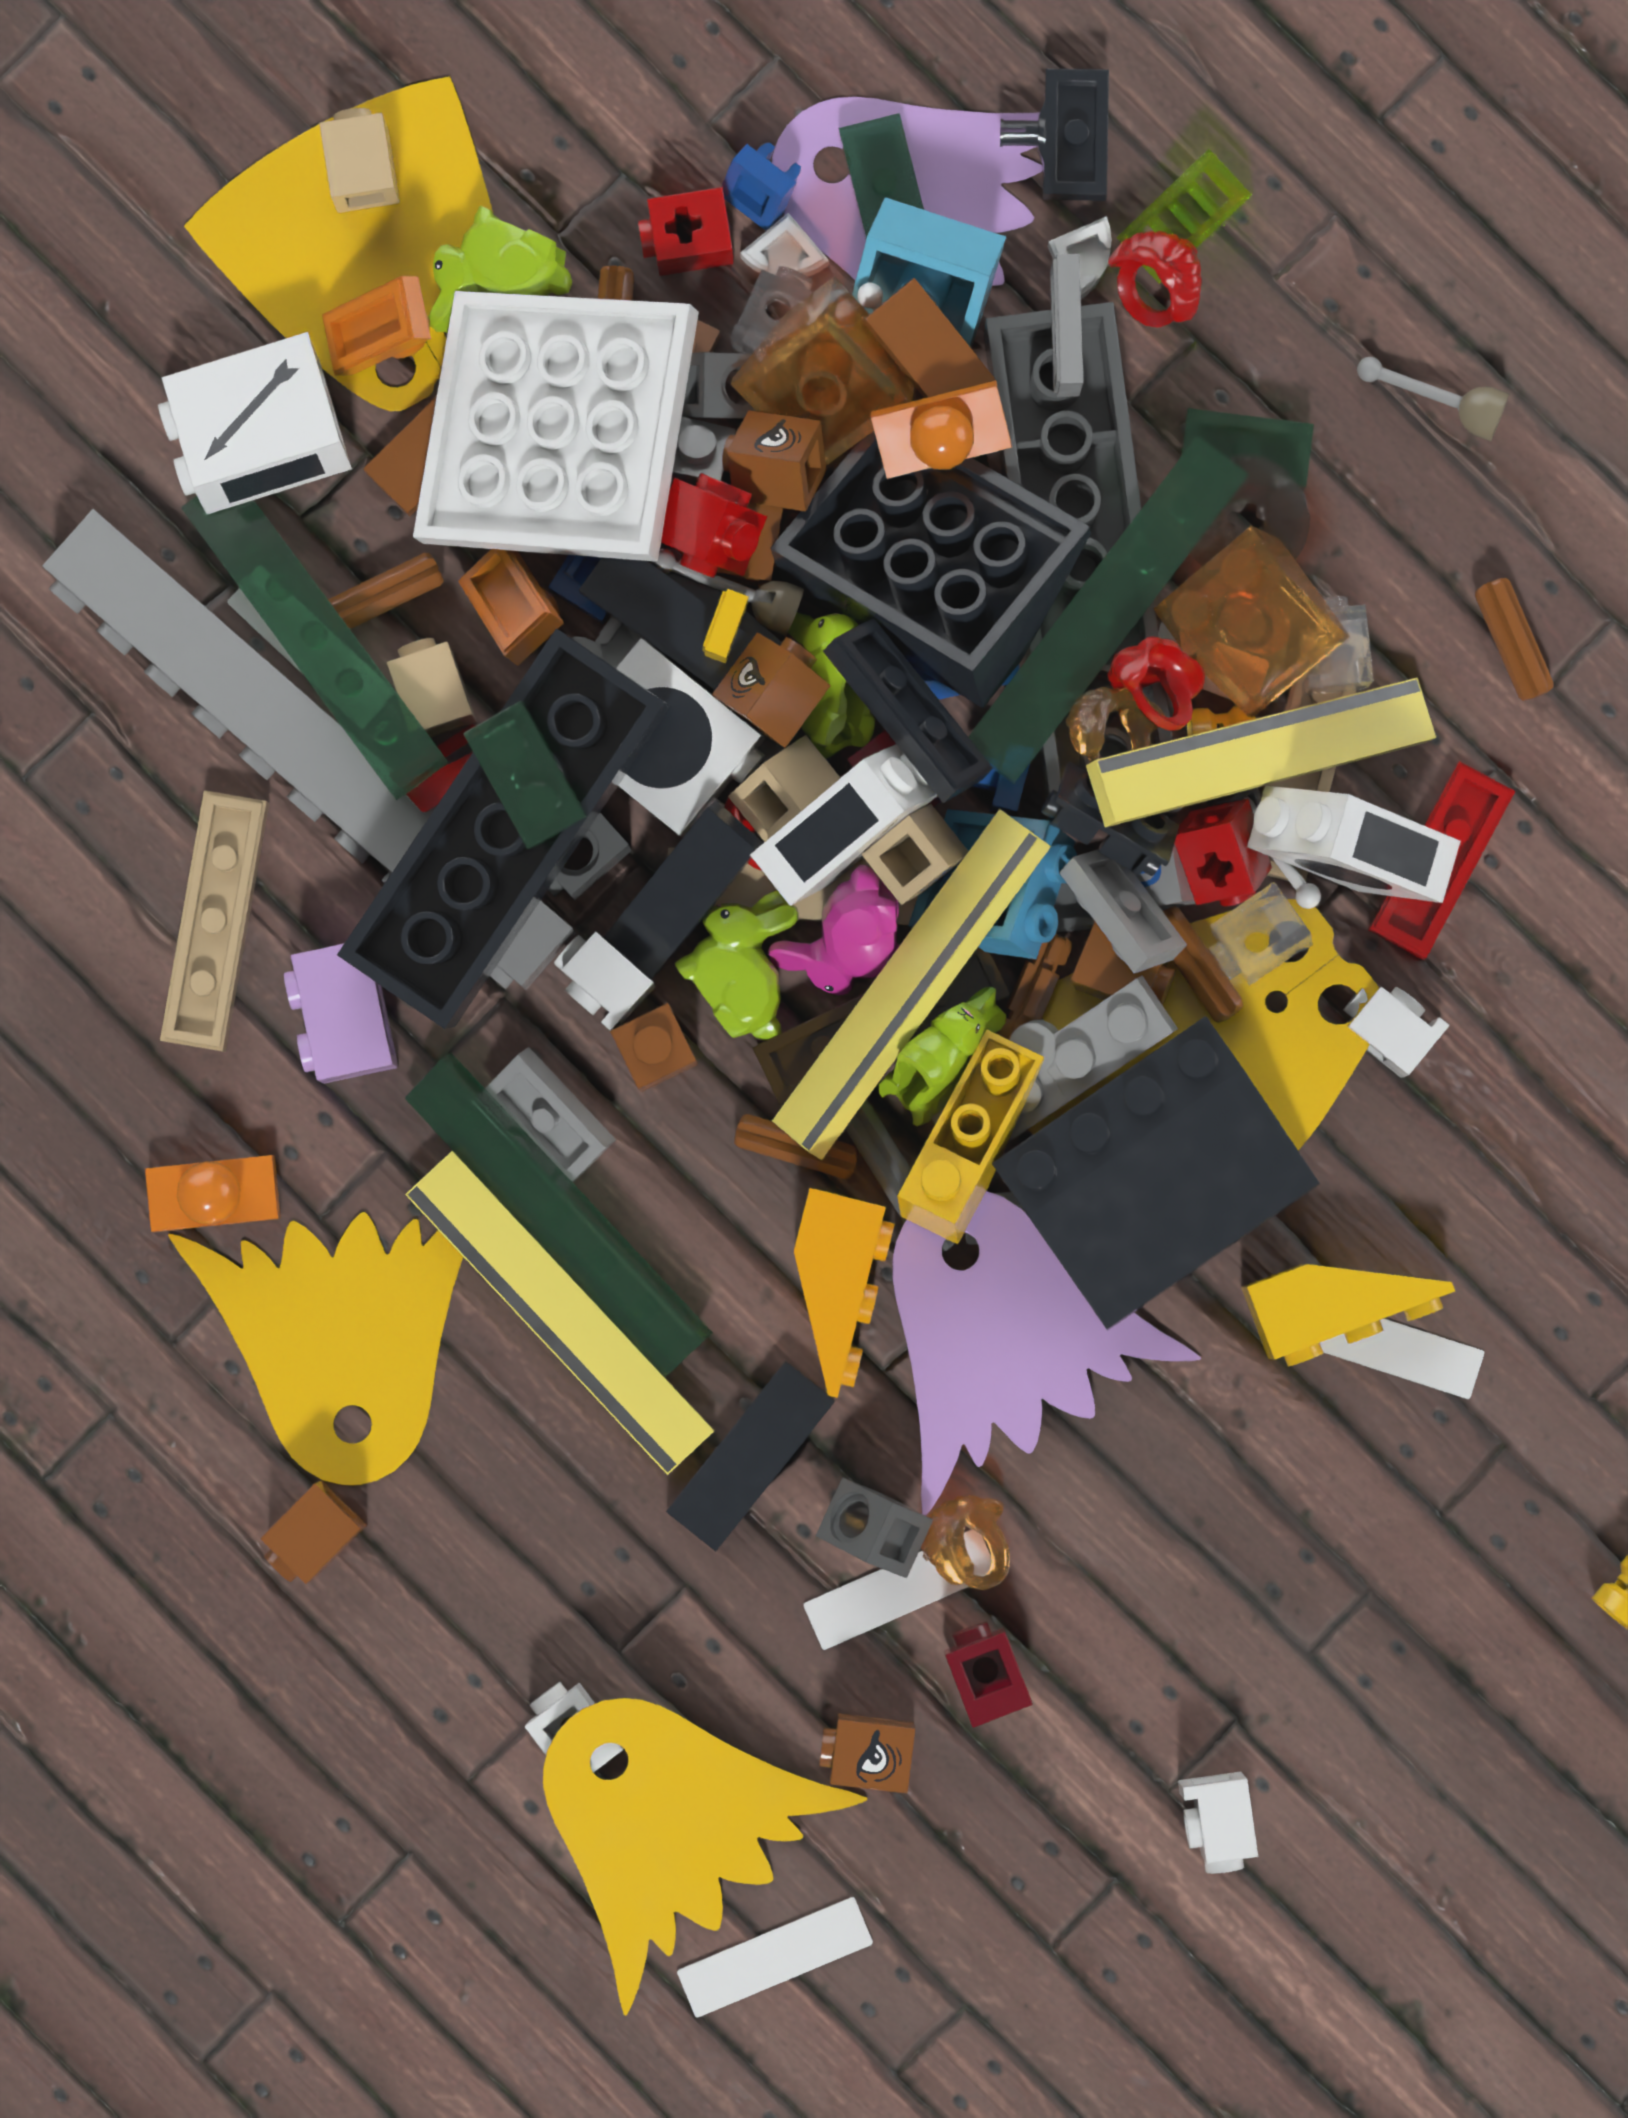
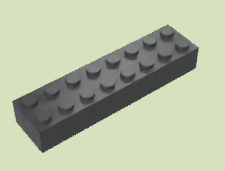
M1114 302L1081 306L1083 385L1080 396L1057 397V393H1054L1051 310L986 318L983 335L988 370L997 381L1012 442V448L999 451L1002 476L1085 523L1091 529L1089 539L1026 652L1045 800L1052 790L1058 792L1065 767L1069 761L1087 771L1086 765L1094 760L1173 740L1171 731L1158 727L1143 714L1129 691L1118 694L1113 690V686L1108 680V672L1113 657L1127 647L1137 646L1147 637H1159ZM1161 682L1143 687L1142 691L1150 705L1161 715L1169 717L1167 695ZM1182 807L1163 813L1169 818L1176 817Z

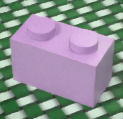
M344 944L291 955L294 971L284 973L290 1007L292 1010L302 1008L307 1032L297 1035L298 1050L305 1072L315 1070L316 1080L324 1084L399 1068L382 986L337 956Z

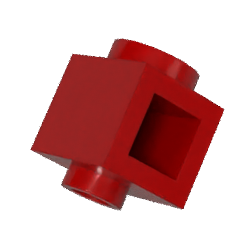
M700 473L695 486L674 478L669 490L661 543L683 552L679 561L680 565L711 578H715L719 567L744 576L749 561L758 546L759 537L768 516L747 508L753 494Z

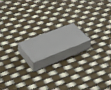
M1056 254L1050 271L1054 393H1057V397L1080 396L1083 385L1079 254Z

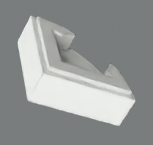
M789 213L740 252V258L753 270L767 277L780 280L806 278L829 266L827 257Z
M1103 217L1048 242V249L1053 259L1056 258V254H1079L1081 299L1096 287L1108 265L1112 237L1107 217Z

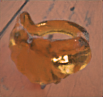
M1100 687L1095 690H1089L1079 696L1069 710L1066 725L1070 727V739L1076 752L1082 756H1087L1089 763L1101 759L1099 751L1104 744L1106 721L1110 712L1118 710L1122 724L1131 738L1132 750L1151 746L1150 734L1159 727L1143 714L1132 694L1126 688L1119 689L1115 687L1109 689L1107 687ZM1146 697L1150 705L1161 715H1164L1161 708Z
M959 1495L953 1500L942 1502L941 1506L934 1509L928 1516L933 1519V1522L921 1546L923 1558L934 1565L939 1575L952 1585L965 1583L970 1588L986 1590L1001 1584L1008 1575L1011 1563L1008 1543L1004 1533L996 1523L1003 1513V1502L992 1498H980L975 1495ZM965 1525L981 1534L990 1548L992 1563L990 1570L985 1576L973 1574L974 1564L967 1552L964 1540Z

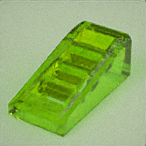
M1208 149L1116 238L1123 242L1139 232L1142 233L1148 227L1154 232L1163 231L1172 234L1173 232L1159 218L1169 209L1192 234L1188 240L1198 250L1254 196L1214 152ZM1205 174L1229 198L1221 207L1197 183ZM1186 192L1210 216L1202 225L1178 200ZM1142 265L1158 284L1162 283L1154 269Z

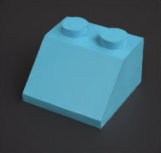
M885 197L867 235L840 341L891 357L862 322L873 310L865 308L860 304L857 296L858 290L865 283H875L882 289V302H885L909 280L915 278L970 348H972L993 285L1006 236Z

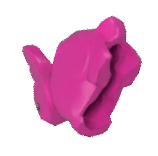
M860 865L851 874V879L839 884L825 902L822 911V938L811 944L790 941L775 942L768 950L771 963L787 971L806 970L808 977L818 988L835 995L848 994L854 986L855 977L862 979L876 978L900 946L897 944L899 902L872 868Z

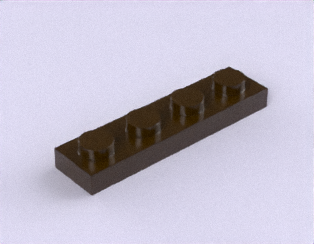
M977 947L908 1042L929 1028L932 1020L944 1011L963 1002L966 1003L974 994L985 987L996 989V1002L1010 996L990 953L984 952ZM863 995L752 1047L780 1106L784 1105Z

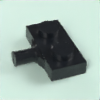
M1046 69L1045 100L1038 121L1000 119V147L1038 146L1037 152L1043 165V200L1106 201L1109 69Z

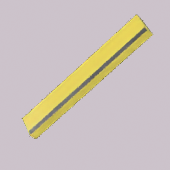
M1418 678L1097 759L1087 764L1086 768L1104 826L1109 827L1424 744L1435 739L1436 735Z
M998 810L772 1121L809 1153L821 1160L824 1158L895 1061L903 1047L917 1031L1051 847L1002 810Z
M451 1151L405 1194L667 1475L714 1432V1429L454 1151Z

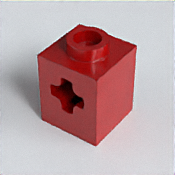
M723 187L647 199L650 219L639 220L638 226L644 259L657 258L659 276L734 264ZM682 222H689L692 231V242L687 244L680 243L677 235V224Z
M1248 798L1190 811L1179 825L1174 844L1196 905L1218 900L1221 906H1233L1243 903L1256 895V890L1272 869L1268 855L1247 847L1254 825V813Z

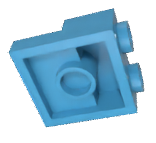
M947 809L944 821L969 851L995 815ZM1010 816L1051 847L978 947L988 953L1037 959L1041 944L1051 941L1057 931L1058 915L1054 905L1061 884L1066 883L1059 872L1073 857L1077 856L1074 849L1076 841L1059 828L1048 824L1049 821ZM958 865L925 892L918 895L908 927L911 929L914 927Z

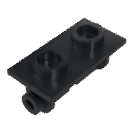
M1070 761L1065 767L1058 792L1052 790L1041 808V812L1050 817L1048 824L1059 828L1086 845L1089 844L1099 829L1107 833L1108 835L1100 844L1098 852L1128 868L1136 875L1143 871L1153 876L1161 864L1167 866L1170 862L1179 825L1169 820L1162 812L1105 827L1088 772Z

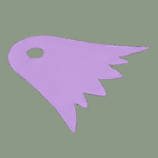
M843 97L819 102L799 113L786 126L777 141L772 156V163L783 172H786L795 162L801 166V171L796 181L797 184L784 214L789 213L816 246L855 281L867 235L885 197L993 233H1002L1022 228L1032 223L1034 216L1023 203L1005 190L1001 184L1017 182L1035 176L1043 171V166L1020 155L1037 146L1000 147V119L1038 121L1040 113H983L944 110L864 97ZM826 147L841 148L850 158V172L844 180L838 183H826L815 174L813 167L815 156ZM1000 263L998 264L992 286L1004 284L1005 280Z
M988 1191L983 1196L965 1230V1233L973 1236L979 1245L978 1260L971 1268L955 1270L949 1267L942 1257V1245L946 1239L909 1220H906L897 1238L892 1259L895 1298L911 1361L919 1414L922 1454L921 1503L922 1514L924 1515L930 1512L941 1495L957 1462L963 1444L966 1446L977 1467L983 1465L991 1440V1423L994 1422L1021 1450L1026 1453H1032L1040 1433L1042 1399L1050 1405L1074 1416L1093 1418L1095 1416V1404L1087 1375L1088 1368L1104 1377L1129 1382L1132 1380V1376L1120 1357L1121 1354L1136 1358L1171 1362L1201 1359V1356L1159 1331L1135 1313L1107 1331L1028 1215L1004 1197Z

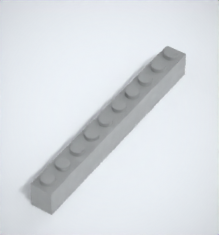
M92 509L42 565L57 579L49 587V590L77 614L85 605L88 606L104 620L96 629L99 634L123 655H126L132 647L136 648L152 662L144 670L148 677L171 697L180 688L199 704L191 713L219 739L227 730L233 733L246 745L239 754L245 762L266 780L275 771L294 787L286 797L314 822L324 813L342 829L334 838L342 847L362 864L372 855L389 870L387 875L381 880L385 883L435 807L426 813L421 812L392 781L391 776L395 772ZM540 901L490 976L505 989L515 980L521 987L527 990L576 934L575 931L547 905Z

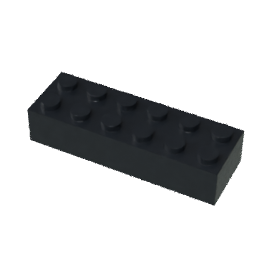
M555 629L337 956L443 1029L456 1027L672 706L567 634Z

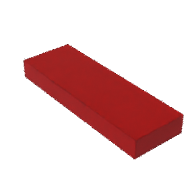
M1459 761L1455 765L1424 823V826L1461 841L1443 903L1386 895L1368 931L1425 960L1516 791Z

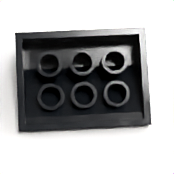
M872 425L816 492L807 510L801 511L771 546L770 550L781 581L804 588L803 599L829 615L839 613L851 617L857 622L858 626L874 618L911 665L981 708H984L1025 656L1089 539L1091 529L1090 526L973 458L965 459L962 463L951 469L928 468L887 479Z
M1206 1016L992 1163L1107 1331L1320 1185L1247 1073Z

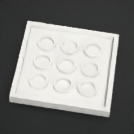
M455 291L413 537L423 544L658 562L699 312L691 304Z

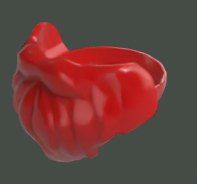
M1163 231L1139 232L1121 242L1109 257L1108 265L1111 268L1120 267L1117 287L1122 304L1129 314L1143 325L1159 328L1169 325L1174 321L1179 323L1191 320L1197 312L1202 285L1201 264L1197 257V249L1188 239H1181L1176 234H1168ZM1142 265L1154 269L1161 282L1168 289L1171 301L1168 309H1153L1140 298L1136 289L1135 277Z
M1150 636L1137 646L1127 647L1113 657L1108 672V680L1111 682L1113 690L1118 694L1129 691L1138 708L1155 725L1168 731L1182 729L1192 719L1193 707L1191 699L1196 697L1203 689L1205 672L1202 666L1196 660L1190 658L1186 652H1183L1180 646L1173 640ZM1161 682L1172 702L1174 709L1173 717H1166L1156 711L1147 701L1142 688Z

